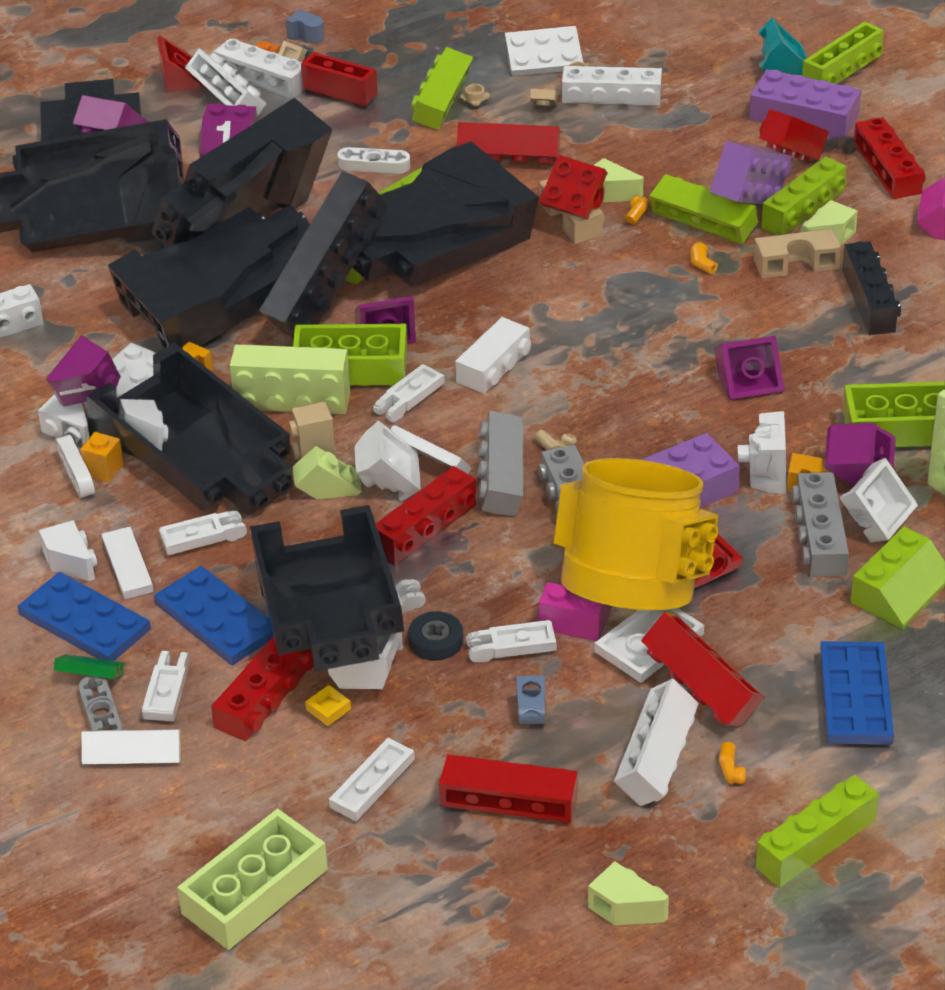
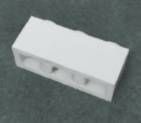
M501 317L455 361L456 383L485 394L492 386L498 383L499 379L508 370L514 367L516 362L528 354L531 348L530 328Z

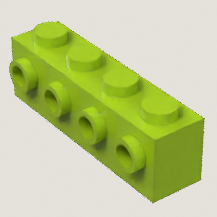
M864 21L803 60L802 76L838 84L882 55L884 30Z
M449 47L445 48L442 55L437 54L433 68L430 67L426 80L422 82L418 95H415L410 109L414 110L413 121L440 130L469 74L473 60L472 56Z
M826 156L763 202L761 229L776 236L790 233L814 215L819 208H822L830 200H834L845 191L847 166Z
M665 174L649 195L653 213L742 245L758 224L755 205L737 202L711 193L710 189L684 181L679 177L675 178Z
M853 775L845 782L837 783L829 793L820 799H814L807 808L796 815L789 816L782 825L772 832L764 833L757 841L756 869L778 888L782 887L875 822L879 793L856 775Z

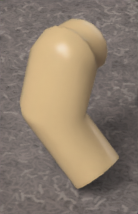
M539 430L534 436V441L546 451L575 445L577 442L575 436L567 435L566 433L562 435L561 440L554 439L544 430Z

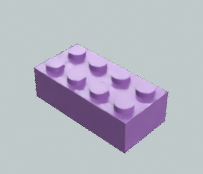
M766 70L750 95L749 120L762 123L766 119L768 110L771 109L829 131L827 137L844 141L859 116L861 89L853 88L849 85L829 83L826 80L805 78L802 75L781 73L778 70Z
M726 141L710 192L737 202L763 204L764 201L783 188L785 177L789 175L792 168V163L790 162L792 156L766 147Z
M708 433L641 459L674 466L689 471L701 478L703 481V491L700 493V508L733 495L739 490L740 465Z

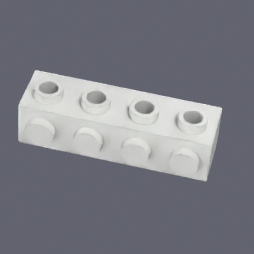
M231 38L213 51L225 60L223 64L227 63L237 71L235 75L239 74L248 80V84L291 99L305 90L302 86V62L296 59H290L275 52H270Z
M198 48L185 68L225 105L256 106L258 117L267 104L259 97L261 92L251 85L247 86L249 81L239 74L235 75L237 71L229 64H223L225 60L218 54L212 52L210 55Z
M564 66L562 103L660 105L662 68Z
M31 284L0 293V338L44 324L40 300Z
M673 678L650 689L614 780L640 807L652 801L657 802L667 794L670 778L677 768L676 762L679 754L686 744L687 733L695 720L694 715L699 703Z

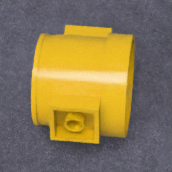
M606 458L586 462L582 466V480L561 484L554 544L566 547L561 583L567 590L594 602L637 610L675 609L683 607L692 601L696 578L710 574L714 563L712 556L714 542L718 535L717 522L719 515L700 509V493L703 491V481L701 478L689 471L662 463L637 459Z

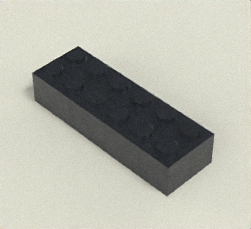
M342 170L259 311L281 332L294 337L295 325H317L320 323L324 314L330 309L337 292L343 287L350 270L358 262L359 255L366 243L371 240L373 231L379 221L385 216L389 205L368 181Z

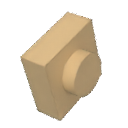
M283 41L278 54L303 62L307 50Z
M531 88L530 99L532 103H536L537 107L550 108L551 104L557 105L558 95L556 90Z

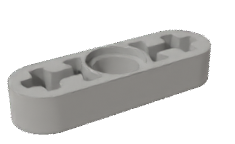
M95 676L83 678L79 683V692L91 731L104 730L103 728L108 726L109 730H123L106 679ZM96 689L99 696L93 698L91 690ZM104 708L109 710L107 714L102 716L93 714L98 709Z

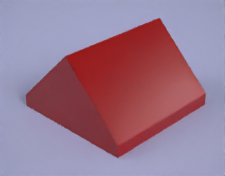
M159 35L157 37V44L166 93L201 88L203 84L185 68L193 56Z

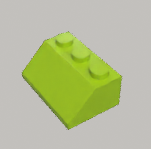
M904 526L853 576L850 603L904 629L945 587V561L929 538Z

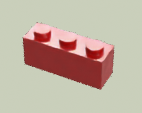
M312 52L301 63L303 89L352 102L360 106H367L378 95L377 71L374 68Z

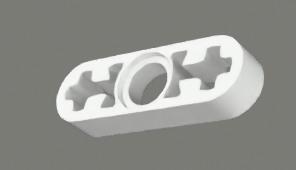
M347 147L339 150L337 153L338 166L346 171L401 174L410 169V155L403 150Z
M71 435L56 438L55 441L60 459L79 498L95 494L91 475Z

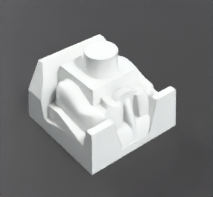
M784 411L759 414V426L754 434L749 435V445H738V462H750L751 488L767 493L786 494Z
M378 420L363 434L355 445L356 474L360 476L362 483L369 488L376 484L382 490L387 488L392 492L398 491L399 500L402 502L421 490L418 451Z
M886 458L872 463L863 474V478L857 482L851 491L840 497L849 514L858 522L859 526L866 528L863 533L870 543L889 540L918 506Z
M402 632L377 637L379 660L328 669L329 675L340 689H383L396 651L403 648Z

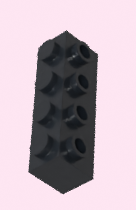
M871 241L844 244L842 271L868 335L896 333L897 317L901 316V305L899 300L894 298L893 285L888 284L887 272L880 265L878 251H874Z

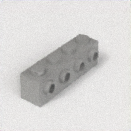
M489 410L486 422L481 421L478 431V438L482 439L479 444L478 458H482L479 463L477 477L482 478V480L479 482L477 498H481V511L516 517L523 498V417Z
M575 445L541 452V464H538V474L540 480L546 482L549 499L555 501L556 514L558 513L561 484L582 480L581 472L584 462Z
M833 472L798 473L797 486H792L791 493L792 503L798 504V506H795L796 524L801 523L798 529L799 543L805 544V547H802L803 565H808L810 577L847 576L849 552Z

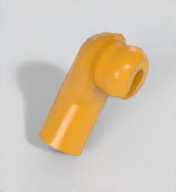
M635 195L630 201L631 209L626 214L625 220L631 225H635L648 208L649 202L644 196Z
M701 242L695 243L690 249L691 264L713 275L718 268V263L707 258V251L709 249L705 244Z
M724 742L720 746L718 761L725 781L731 785H734V783L744 784L746 768L743 766L735 767L736 746L732 742Z

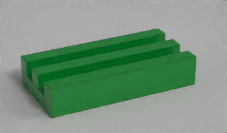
M68 654L59 656L54 661V671L110 679L124 675L125 662Z

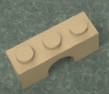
M548 179L539 182V199ZM542 206L550 216L563 214V231L574 244L603 235L605 217L601 209H592L588 220Z
M833 229L755 238L754 262L761 278L788 275V263L793 261L808 263L812 267L813 272L840 268L841 246Z

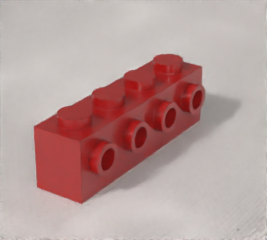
M769 109L766 119L761 123L759 139L767 142V148L809 162L810 158L820 159L829 131L796 117Z
M884 117L856 122L854 145L892 199L922 194L923 183L926 181L925 171L923 168H920L913 154L909 153L904 142L898 138L893 127L887 123Z
M458 122L456 147L472 141L496 162H502V159H512L513 163L525 164L527 160H538V164L551 165L553 161L557 160L559 155L561 131L559 126Z
M453 466L375 523L387 561L396 566L476 506V478Z
M663 612L641 640L649 648L646 653L660 664L663 662L669 667L668 674L678 683H685L692 689L690 695L700 704L709 705L714 710L712 713L713 717L724 726L733 725L741 727L765 698L675 614Z
M273 636L211 705L214 728L246 742L254 732H257L262 727L264 720L270 713L278 709L284 697L297 687L299 680L304 674L313 669L314 664L310 649L278 655Z
M449 754L446 756L439 781L440 806L566 823L572 822L578 794V771Z

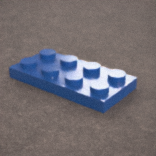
M202 565L154 594V601L158 607L232 666L267 644L273 637L269 617Z
M60 571L17 606L19 615L97 659L115 661L151 630L150 620Z
M821 641L820 659L827 743L893 744L894 731L884 642Z

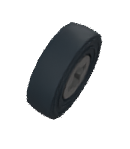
M432 611L421 614L409 626V646L416 655L423 659L432 661L450 658L459 652L463 645V626L458 618L450 613Z

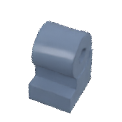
M299 9L286 20L288 39L297 40L301 38L308 43H319L324 40V25L321 17Z
M545 675L516 676L519 725L545 724ZM531 684H532V685L538 686L540 689H523V688H524L525 686H527V685H531Z

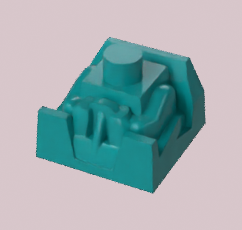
M772 17L758 31L764 38L761 50L764 59L758 63L763 72L766 70H778L781 73L802 75L803 60L808 58L803 45Z

